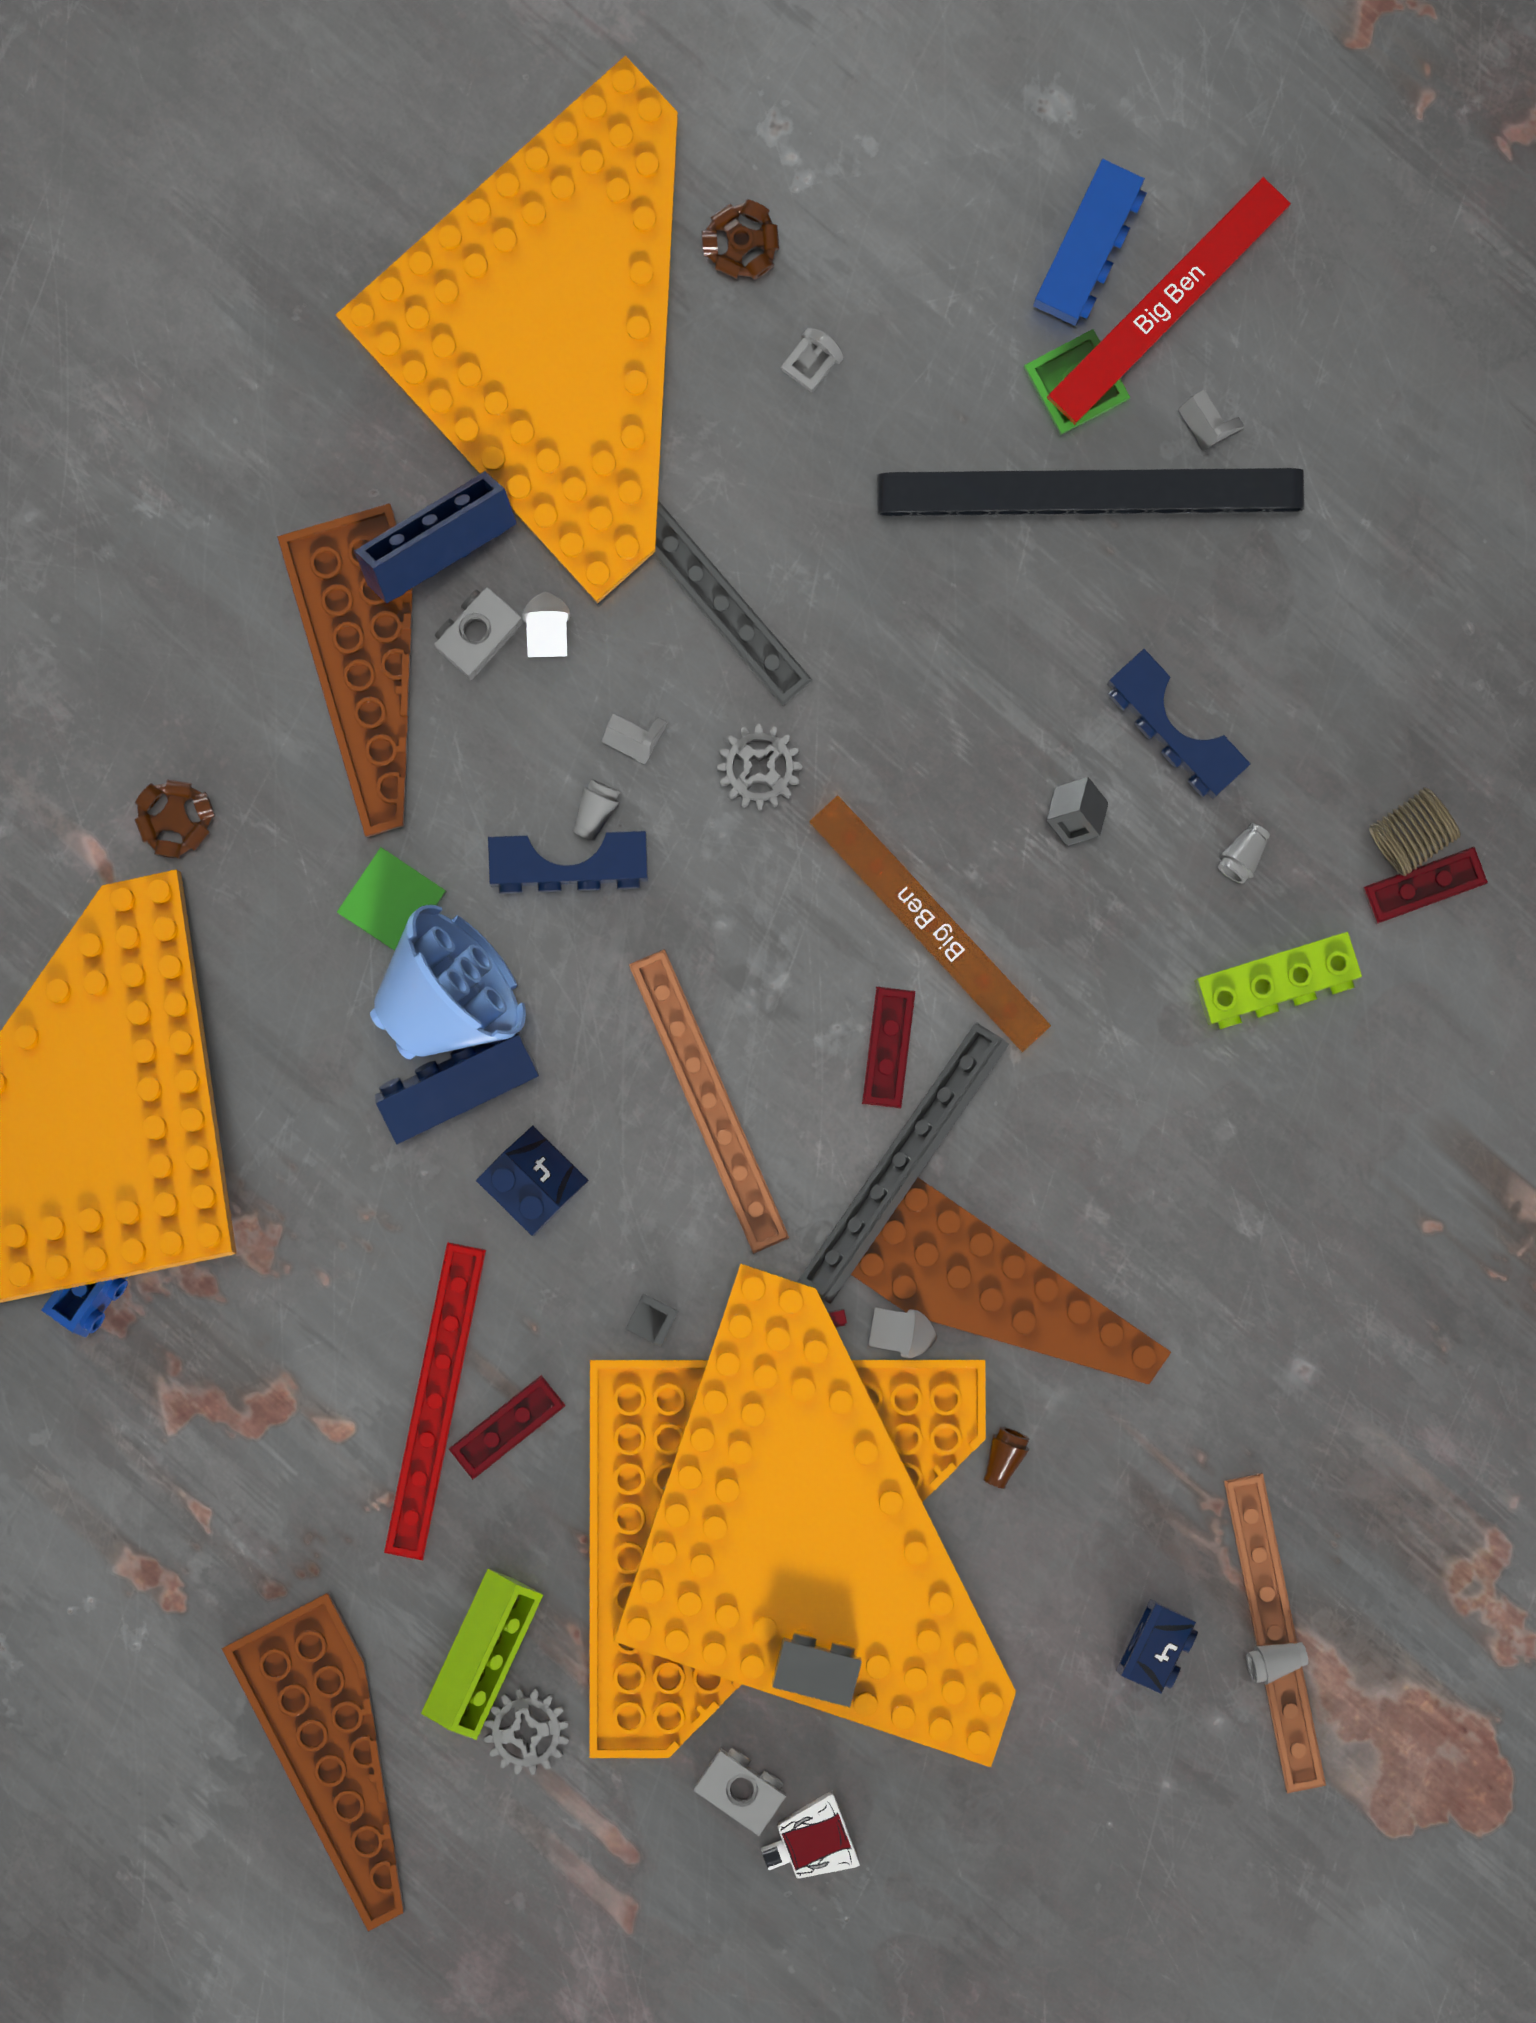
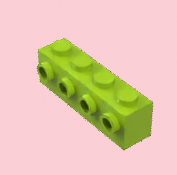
M1345 932L1197 978L1194 982L1208 1025L1218 1023L1221 1030L1242 1023L1240 1015L1255 1011L1257 1018L1279 1012L1278 1004L1293 999L1294 1005L1298 1006L1317 1000L1315 992L1327 988L1331 989L1332 995L1355 988L1353 980L1361 978L1362 974L1349 933Z
M487 1569L421 1714L452 1732L477 1740L543 1594L514 1578Z

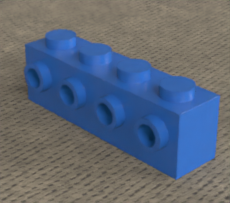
M1102 158L1035 298L1034 307L1076 326L1080 316L1086 319L1089 317L1097 300V297L1091 295L1097 281L1102 284L1105 283L1114 264L1107 259L1114 246L1121 249L1130 230V227L1124 225L1130 211L1138 214L1147 195V192L1141 190L1145 178Z
M128 1277L54 1291L41 1311L72 1333L87 1337L89 1333H94L105 1319L104 1311L110 1302L117 1300L124 1293L128 1285V1281H126Z

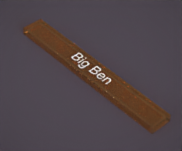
M838 795L809 821L810 825L1021 1052L1025 1051L1051 1027L1050 1023Z

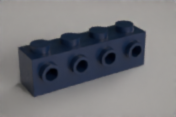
M484 471L354 550L367 586L387 604L426 579L433 577L460 558L467 556L478 547L500 536L503 532L516 525L517 522L505 488Z
M520 1032L508 1039L454 1050L450 1053L452 1058L440 1064H437L436 1061H430L418 1067L414 1071L415 1076L401 1081L400 1078H395L380 1086V1092L375 1094V1102L396 1145L539 1077L538 1069Z

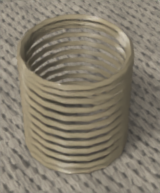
M1423 787V790L1420 789L1419 795L1414 794V799L1409 797L1408 802H1403V806L1398 805V810L1393 809V814L1388 812L1387 817H1382V821L1377 820V823H1373L1369 827L1370 834L1380 851L1402 876L1410 874L1412 868L1417 869V865L1422 866L1423 861L1427 862L1428 857L1432 858L1433 854H1438V850L1443 851L1444 846L1448 847L1449 843H1453L1454 840L1457 841V838L1461 836L1459 827L1450 812L1435 793L1427 787ZM1422 805H1423V806L1426 808V810L1429 812V814H1430L1431 817L1434 819V821H1435V823L1437 824V826H1436V825L1434 824V822L1430 819V817L1428 816V814H1427V813L1425 812V810L1423 809ZM1417 809H1418V810L1421 812V814L1424 816V818L1426 819V821L1428 822V824L1430 825V827L1425 823V821L1423 820V818H1422V817L1420 816V814L1418 813ZM1412 813H1413V814L1416 816V818L1419 820V822L1421 823V825L1423 826V828L1425 829V831L1421 828V826H1420V825L1418 824V822L1415 820V818L1413 817ZM1405 814H1406L1407 817L1410 819V821L1413 823V825H1414L1415 828L1418 830V832L1420 833V835L1416 832V830H1415V829L1413 828V826L1410 824V822H1409L1408 819L1406 818ZM1401 820H1402V821L1405 823V825L1408 827V829L1410 830V832L1412 833V835L1414 836V838L1411 836V834H1410V833L1408 832V830L1405 828V826L1403 825V823L1401 822ZM1396 824H1397V825L1400 827V829L1403 831V833L1405 834V836L1407 837V839L1409 840V842L1406 840V838H1405V837L1403 836V834L1400 832V830L1398 829V827L1396 826ZM1391 828L1394 830V832H1395V833L1397 834V836L1400 838V840L1402 841V843L1404 844V846L1401 844V842H1400V841L1398 840V838L1395 836V834L1393 833V831L1391 830Z

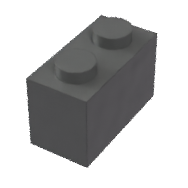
M793 1633L792 1639L783 1637L771 1683L772 1688L850 1707L862 1663L861 1657L854 1655L855 1648L837 1643H832L831 1649L816 1646V1638L798 1633Z

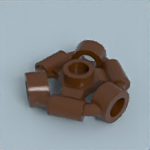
M746 199L745 203L736 206L730 203L711 216L712 222L705 231H701L704 257H708L716 264L715 269L738 279L739 275L752 277L753 280L763 276L774 267L775 251L779 250L778 227L770 219V210L758 202ZM740 214L755 223L762 224L761 228L753 230L739 223ZM717 230L724 231L727 234L728 250L724 254H718ZM755 248L764 250L765 253L757 256L744 266L742 258L749 251Z
M167 779L165 784L154 785L150 783L135 801L138 807V818L134 820L143 843H149L155 851L154 855L180 859L181 855L191 848L195 851L210 833L207 829L212 817H215L207 793H202L192 788V783ZM164 793L168 799L164 809L155 816L147 813L155 806ZM192 798L200 818L199 822L190 821L186 813L185 802ZM162 831H173L182 836V844L158 840V836Z

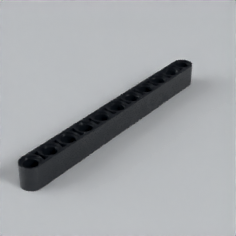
M1297 468L888 472L877 475V514L881 516L1270 513L1304 510V470Z

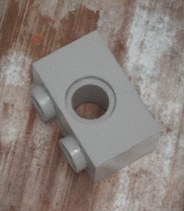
M488 587L481 593L477 589L474 590L461 605L465 611L455 622L448 619L435 634V637L438 639L434 644L436 650L470 680L478 674L523 624L522 617ZM474 621L482 622L487 626L486 635L478 641L470 640L465 636L466 627Z
M733 1747L729 1752L720 1748L694 1786L693 1791L759 1836L786 1797V1793L781 1790L784 1783L766 1770L759 1775L749 1768L748 1765L751 1760ZM746 1778L753 1784V1793L748 1798L739 1799L732 1794L730 1787L736 1779Z

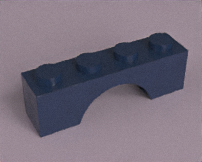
M1143 649L1108 681L1107 685L1111 688L1108 695L1121 710L1124 711L1128 707L1138 718L1134 722L1135 725L1148 739L1155 736L1165 747L1161 750V753L1175 768L1182 765L1191 775L1188 779L1189 784L1199 795L1204 797L1208 794L1214 799L1245 771L1251 763L1225 735L1209 740H1197L1183 735L1171 724L1164 707V694L1171 677Z
M646 831L606 832L597 852L584 862L575 865H558L547 861L536 852L528 836L488 837L489 882L491 887H499L500 894L522 893V886L538 885V892L562 891V884H577L578 891L601 890V883L614 882L617 883V889L640 888L641 881H648Z

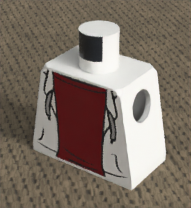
M833 1791L822 1795L777 1823V1827L782 1840L761 1848L768 1870L791 1862L797 1879L860 1866L858 1856Z

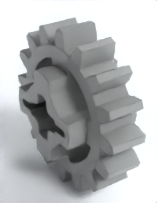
M761 724L756 725L755 733L752 734L744 726L741 728L742 738L738 740L730 735L728 741L732 748L730 750L720 749L719 754L727 759L726 763L717 764V771L727 773V776L720 780V785H731L733 788L728 797L733 799L741 795L743 797L742 807L746 808L751 800L756 801L758 810L763 809L764 801L769 800L774 807H777V796L779 794L788 799L791 797V793L787 788L788 784L799 785L800 780L792 775L793 771L802 769V763L792 761V758L799 754L798 747L788 749L787 744L791 737L787 734L778 739L776 737L777 727L775 726L770 729L768 734L763 733ZM763 741L771 745L766 749H752L747 744ZM782 754L786 762V772L783 779L775 771V762ZM736 755L744 763V771L737 780L733 773V762ZM771 755L766 765L768 774L764 775L759 772L746 780L753 769L751 760L755 759L760 762ZM766 784L772 790L756 793L748 789L753 785Z
M522 1688L517 1689L516 1699L514 1700L507 1694L502 1695L504 1707L500 1708L499 1706L492 1705L491 1712L496 1718L495 1720L486 1719L484 1726L492 1729V1733L484 1736V1742H494L495 1745L489 1753L490 1757L500 1754L503 1757L500 1764L502 1769L508 1766L509 1763L515 1764L514 1772L516 1775L520 1774L523 1766H528L531 1775L536 1774L537 1764L540 1763L547 1770L550 1769L551 1762L549 1757L552 1755L560 1759L563 1755L561 1750L557 1748V1745L568 1744L569 1741L568 1737L561 1735V1730L569 1727V1721H559L558 1719L564 1708L560 1706L552 1709L550 1704L553 1696L548 1695L542 1701L538 1699L539 1692L535 1688L530 1697H525ZM530 1706L541 1709L550 1720H540L531 1713ZM515 1708L516 1719L513 1724L500 1728L503 1717L511 1709ZM523 1714L529 1727H536L537 1732L531 1737L530 1749L528 1748V1743L525 1742L524 1736H517L516 1731L522 1726ZM553 1735L550 1746L542 1754L538 1755L537 1744L541 1738ZM512 1743L522 1750L523 1758L509 1752L504 1744Z

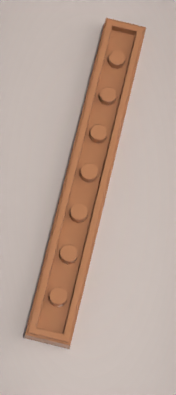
M665 949L629 964L753 1254L789 1239Z
M1263 1473L1224 1480L1223 1483L1256 1646L1295 1644L1297 1639ZM1301 1667L1267 1685L1264 1684L1286 1793L1326 1786L1303 1669Z

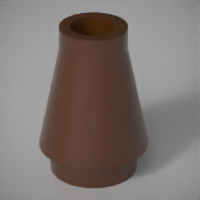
M1000 1427L998 1434H993L987 1471L983 1480L990 1485L1005 1489L1009 1479L1030 1449L1027 1445L1030 1439L1018 1431Z

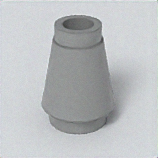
M591 779L588 788L583 787L573 832L595 841L597 834H599L620 803L617 801L620 792L606 784Z
M1250 823L1248 828L1220 855L1219 870L1228 878L1242 884L1245 883L1247 878H1252L1267 840L1270 837L1269 832L1255 823Z
M1302 1642L1255 1646L1254 1651L1246 1654L1248 1670L1254 1683L1264 1682L1267 1685L1302 1666L1308 1665V1655Z

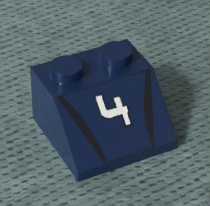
M532 1125L475 1181L534 1237L589 1180Z
M1150 1599L1116 1671L1121 1676L1162 1694L1165 1686L1171 1689L1181 1670V1667L1176 1665L1182 1650L1189 1653L1198 1635V1631L1193 1629L1196 1622Z

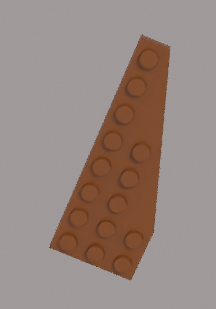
M390 503L277 536L366 838L404 827L413 588L386 604L367 586L354 550L397 525Z
M919 1177L851 1273L853 1277L905 1313L909 1309L918 1310L929 1321L1148 1385L1171 1354V1351Z
M328 1592L223 1647L222 1650L369 1932L403 1914L404 1905L366 1665Z

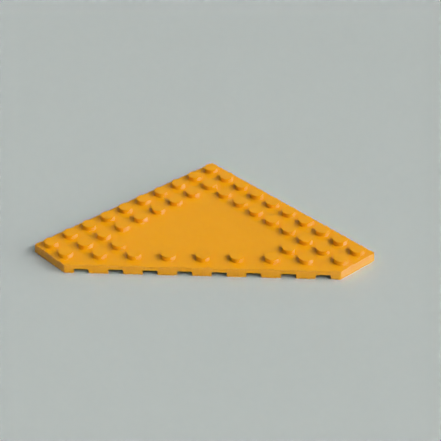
M626 55L336 314L337 319L479 474L484 471L487 472L505 488L512 511L597 604L656 551L678 112Z
M177 869L102 885L0 1031V1303L237 1254L182 874Z
M740 1263L614 1642L991 1767L1016 1690L816 1288ZM793 1633H798L816 1638V1646L831 1649L832 1643H837L855 1648L854 1655L861 1657L862 1663L850 1707L772 1688L771 1683L783 1637L792 1639Z
M590 1360L589 1758H670L742 1685L614 1642L664 1493L662 1488L667 1484L708 1360ZM852 1360L923 1502L986 1439L985 1360Z

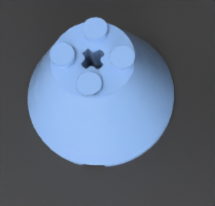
M435 905L421 906L409 917L374 1000L375 1008L370 1011L371 1019L380 1029L386 1030L396 1042V1047L400 1054L410 1060L415 1056L424 1057L511 1038L523 1028L526 1019L525 1004L521 1002L518 1005L513 992L518 986L516 980L497 951L464 919L458 915L450 919L440 914L442 907Z

